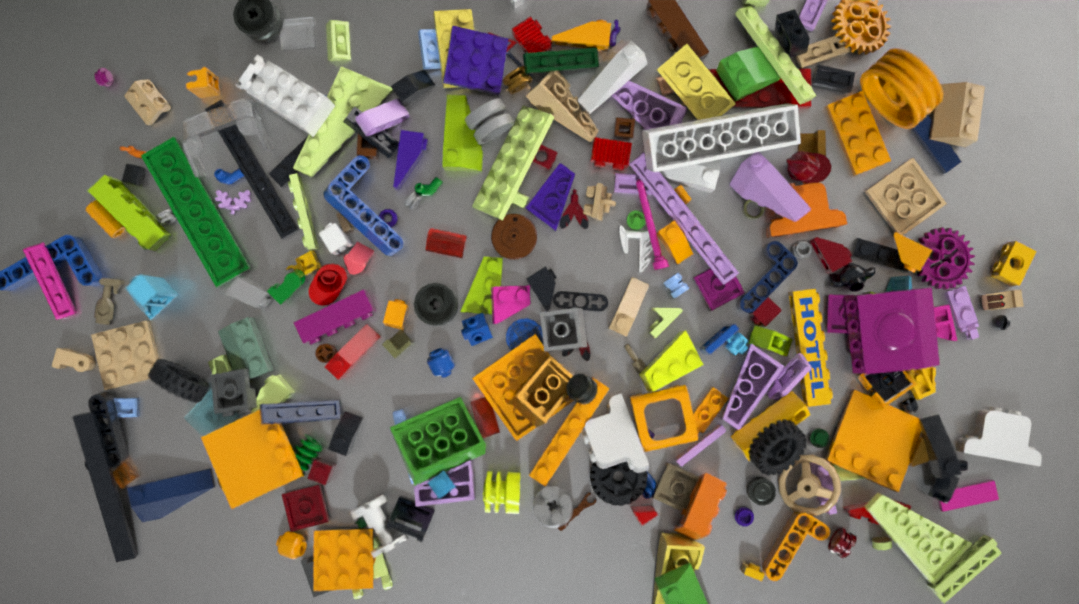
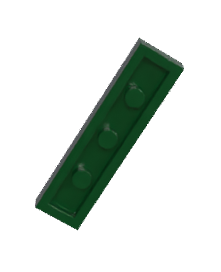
M597 48L523 54L525 74L599 67Z

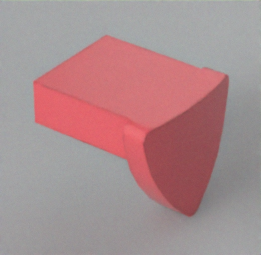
M357 241L351 251L344 256V263L348 272L351 275L362 272L372 257L374 250Z

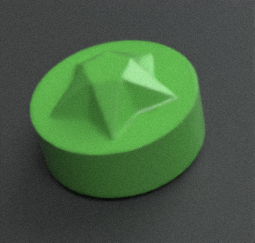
M641 211L629 213L626 219L628 227L632 230L641 229L646 223L644 214Z

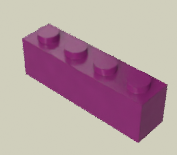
M363 289L293 323L303 344L310 343V345L321 341L320 337L326 334L330 337L338 333L337 329L343 326L347 329L355 325V321L360 318L363 321L372 317V313L376 309L367 290Z

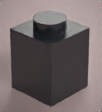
M956 476L945 479L935 477L928 495L947 504L952 499L960 478Z

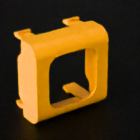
M675 385L666 389L644 394L639 393L629 397L637 435L644 452L698 441L697 429L686 385ZM671 398L679 400L686 424L684 434L659 441L651 439L644 415L646 405Z

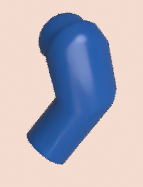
M240 168L232 173L222 169H217L214 172L217 181L228 185L244 177Z
M647 471V484L642 496L645 499H650L655 492L656 481Z

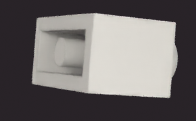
M336 223L325 225L322 228L323 231L319 233L331 254L340 256L354 247L348 234L343 232L342 227Z

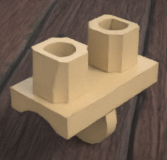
M597 183L596 186L587 187L586 195L588 198H594V204H585L583 214L602 221L603 213H609L610 206H616V202L611 201L612 194L607 193L608 187L603 186L601 183Z

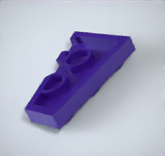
M559 163L526 207V210L555 232L575 173L562 163Z

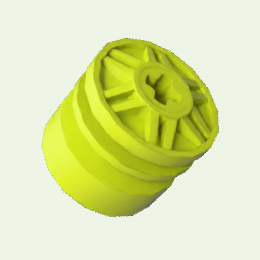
M487 471L483 485L485 512L490 513L491 504H495V513H498L500 504H504L506 513L519 514L520 472H508L505 481L501 479L500 471H497L496 480H493V472Z

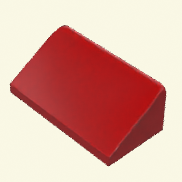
M652 505L631 506L634 515L641 525L658 516Z

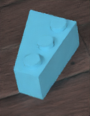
M147 275L135 276L126 288L134 303L150 320L179 295L164 278Z

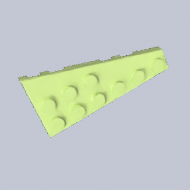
M341 66L327 95L335 107L315 136L308 135L293 169L313 177L328 161V158L335 151L339 150L345 140L355 133L352 128L343 122L351 110L357 107L360 111L364 112L380 106L385 98L394 92L393 89Z
M877 493L865 505V508L932 585H935L972 545L971 542L880 493Z

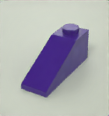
M405 130L400 132L393 185L396 190L402 188L423 157L424 150L428 148V139H426L424 133Z

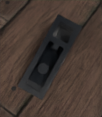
M937 414L920 418L919 422L933 476L945 479L962 475L957 454L940 416Z

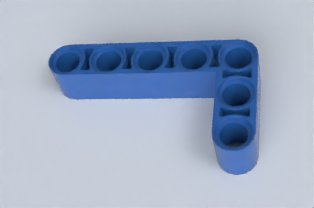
M357 156L326 187L323 193L324 198L380 251L387 256H393L402 249L403 239L350 190L370 167L369 160L365 156ZM356 164L360 165L362 170L358 169ZM343 176L347 177L350 182L345 181ZM331 189L336 190L338 195L333 194ZM346 202L352 205V209L346 206ZM360 216H364L367 222L362 221ZM375 229H378L381 235L376 234ZM389 242L395 245V249L389 245Z
M64 235L46 245L55 267L67 260L80 284L85 286L100 285L99 279H103L102 273L82 238ZM73 240L74 246L70 248V242ZM56 250V251H57V255H56V257L54 258V257H53V252ZM26 257L0 271V290L13 291L36 278ZM83 257V263L80 265L79 259ZM21 269H23V275H22V276H20V270H21ZM91 273L93 277L92 280L89 282L88 276Z

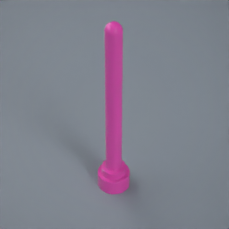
M639 179L636 181V186L655 256L653 259L654 263H652L654 270L669 267L667 259L662 256L643 181Z

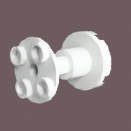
M384 493L370 499V501L363 503L350 512L353 519L363 516L368 527H373L382 544L371 551L373 558L383 552L386 553L394 549L396 542L399 544L408 539L404 533L392 538L388 529H386L384 520L387 518L380 505L388 501Z

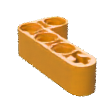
M793 512L762 564L763 573L772 581L780 580L807 534L819 541H823L829 537V527L808 513ZM801 516H805V522L798 524V519ZM822 526V531L819 534H815L816 527ZM795 532V539L789 541L788 536L790 533ZM786 549L785 556L778 557L779 551ZM770 568H772V569L775 568V569H776L774 572H773V571H771V572L769 571Z

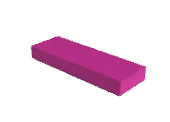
M989 480L956 487L952 499L947 504L939 500L938 503L940 511L944 512L999 500L995 481Z

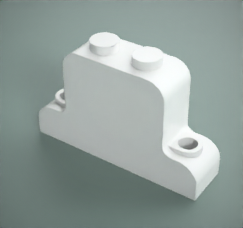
M622 394L611 397L609 404L606 405L609 414L589 420L585 424V432L582 433L585 444L590 446L591 451H588L592 463L596 462V465L602 469L627 462L630 470L636 473L647 471L649 463Z
M990 406V410H980L976 418L974 435H966V437H961L957 441L956 451L1041 466L1042 456L1040 452L1035 450L1034 447L1028 446L1032 425L1031 420L1028 417L1021 416L1022 412L1009 410V413H1003V408Z

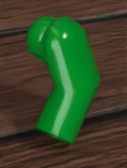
M435 177L430 184L417 183L414 190L417 195L432 196L443 182Z

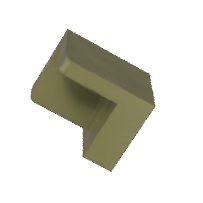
M399 330L382 345L396 359L414 342L403 330Z

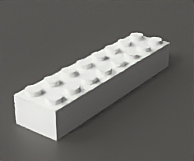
M790 103L642 131L646 167L652 172L801 144L798 105Z

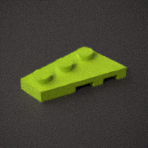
M483 257L460 312L492 315L491 287H501L503 258Z

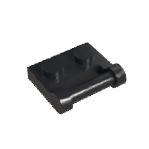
M399 497L388 520L386 529H394L417 538L419 542H423L435 511L424 506H416V503ZM396 518L407 523H410L412 525L418 526L421 528V530L418 531L411 527L395 522Z

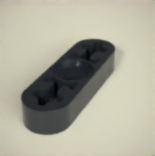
M559 291L553 297L554 305L561 309L581 308L585 311L601 312L608 307V299L602 294ZM560 294H563L566 299H570L569 295H574L572 298L573 307L568 306L570 302H564L563 305H559L556 298H559ZM588 296L593 297L591 301H597L599 297L602 298L605 305L598 308L596 304H591L592 308H588ZM576 297H585L586 304L583 307H578L575 304Z

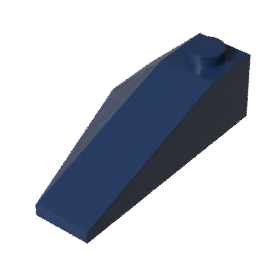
M210 468L136 484L128 487L127 490L131 508L143 523L167 516L215 487L212 469Z

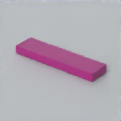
M42 242L24 248L23 252L56 320L76 314L77 311L45 243Z

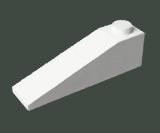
M622 39L608 51L578 98V103L591 114L647 65L645 53L633 41Z
M721 159L663 170L660 173L667 181L711 193L716 187Z

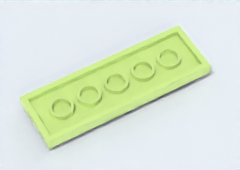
M522 106L472 205L473 208L500 220L504 219L554 116L540 110Z

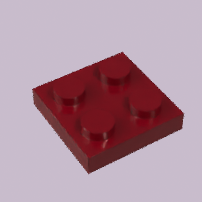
M321 484L281 494L291 532L330 521Z

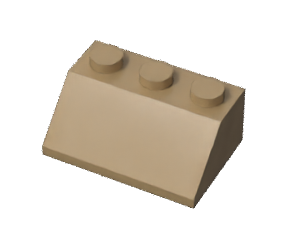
M969 82L940 84L943 91V100L933 110L929 139L961 147H967L977 142L985 86Z

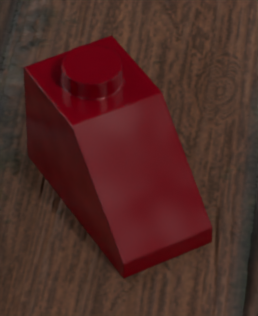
M819 237L808 240L827 274L852 262L851 252L843 244Z

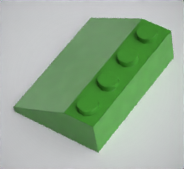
M461 397L390 427L403 462L415 486L439 475L443 471L446 472L484 455L486 452V443Z

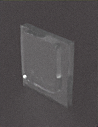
M314 18L283 20L280 30L281 50L291 51L316 48Z

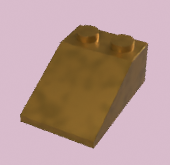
M550 355L508 402L537 428L547 422L567 397L566 387L568 381L573 376Z

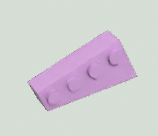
M750 344L721 419L736 430H740L784 366L753 344Z

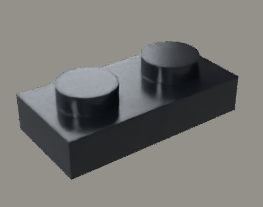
M817 65L812 85L850 93L856 72Z

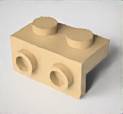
M149 79L134 81L124 95L147 126L153 125L162 112H168L171 109L166 99Z

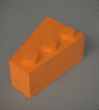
M708 473L700 475L690 495L691 499L687 509H683L681 513L684 516L680 526L675 525L673 530L692 540L708 536L712 530V525H710L712 519L717 516L720 509L718 504L726 495L727 490L725 487L727 483Z

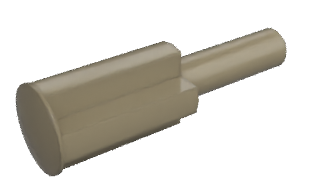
M626 344L624 348L634 361L632 363L633 367L640 374L647 366L642 358L638 359L630 345Z

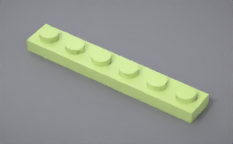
M751 5L740 8L735 15L799 104L812 100L816 96L812 87L790 60L789 55L785 53L779 41L772 35L757 11Z

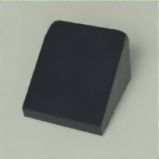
M126 163L121 182L141 187L146 168Z

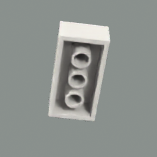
M269 60L246 91L256 101L312 137L315 136L335 107L328 97Z

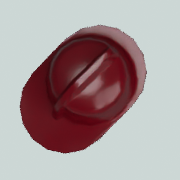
M799 151L786 160L788 163V174L791 179L796 181L819 183L824 181L831 172V162L822 154Z

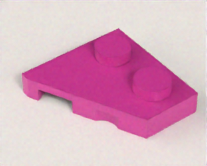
M530 285L491 287L492 324H498L531 305Z
M950 305L934 307L937 337L949 341H958Z

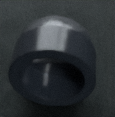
M997 315L992 320V325L996 330H1006L1011 324L1010 319L1005 315Z
M908 398L901 402L903 410L908 414H912L911 411L916 413L919 408L915 398Z

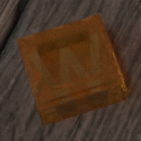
M128 461L113 471L115 481L121 489L127 487L139 477Z

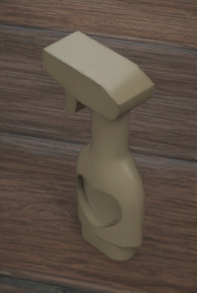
M99 279V283L104 286L102 298L97 301L95 306V323L110 325L114 314V303L110 299L111 289L113 286L114 294H118L121 285H124L125 280Z

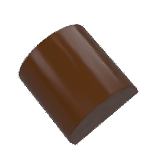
M616 117L614 137L633 138L635 119Z

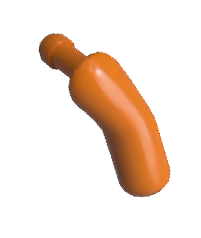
M120 146L119 148L121 151H127L136 158H142L141 155L146 153V151L136 150L133 146Z

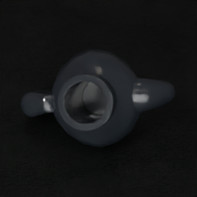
M849 263L844 266L841 273H832L828 278L833 287L844 286L852 292H857L864 288V283L867 279L875 275V267L865 270L860 265Z

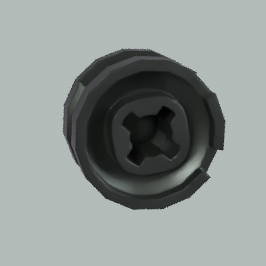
M580 373L574 375L568 381L566 392L571 399L584 405L590 403L596 397L598 387L594 380Z
M755 477L748 482L746 493L755 504L765 506L775 499L776 489L774 484L768 479Z

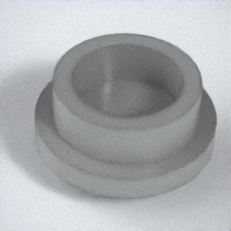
M799 240L794 243L792 252L796 258L806 259L811 255L812 247L809 242Z

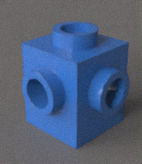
M483 313L461 321L464 328L461 330L464 340H469L471 346L493 338Z

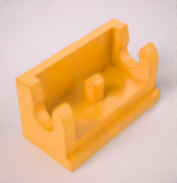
M207 67L187 73L188 76H197L195 82L186 83V89L199 98L220 96L219 78Z

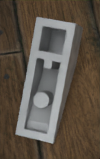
M237 277L226 291V294L257 309L265 308L271 301V295L267 292V289L252 279Z

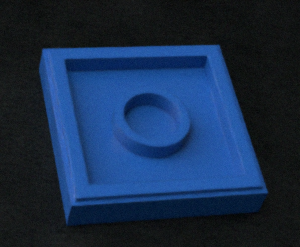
M726 324L705 342L699 350L705 355H711L735 334L739 328L735 324Z

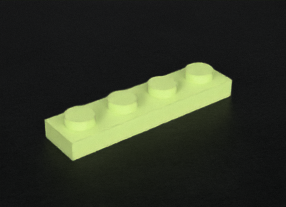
M297 173L289 175L290 181H288L290 191L294 193L293 206L299 213L300 218H297L299 228L303 229L304 232L302 237L304 247H307L310 251L319 250L302 178Z

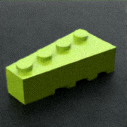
M104 175L87 190L125 227V230L138 240V244L144 250L156 251L172 236L159 224V221L121 180Z

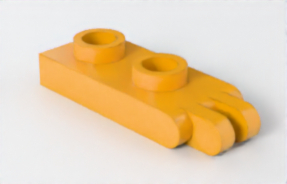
M711 387L693 412L697 434L705 432L729 399L714 387Z

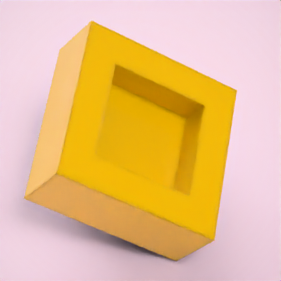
M751 562L749 565L742 563L740 570L744 575L759 581H763L765 576L760 570V566Z

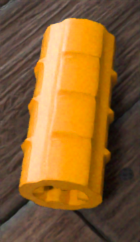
M97 200L92 201L86 207L85 211L111 238H117L125 231V227Z

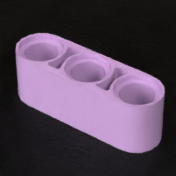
M395 99L362 112L355 120L364 134L370 136L402 123L410 115L400 99Z

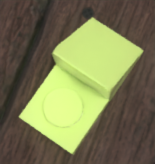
M651 308L662 320L659 321L657 319L650 326L652 330L649 334L653 338H657L683 310L681 308Z

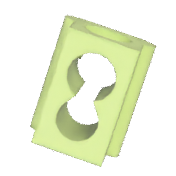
M517 191L512 203L525 208L529 197Z

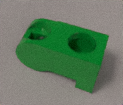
M293 270L285 276L284 282L281 285L277 282L267 292L281 305L304 284L306 276L301 270Z

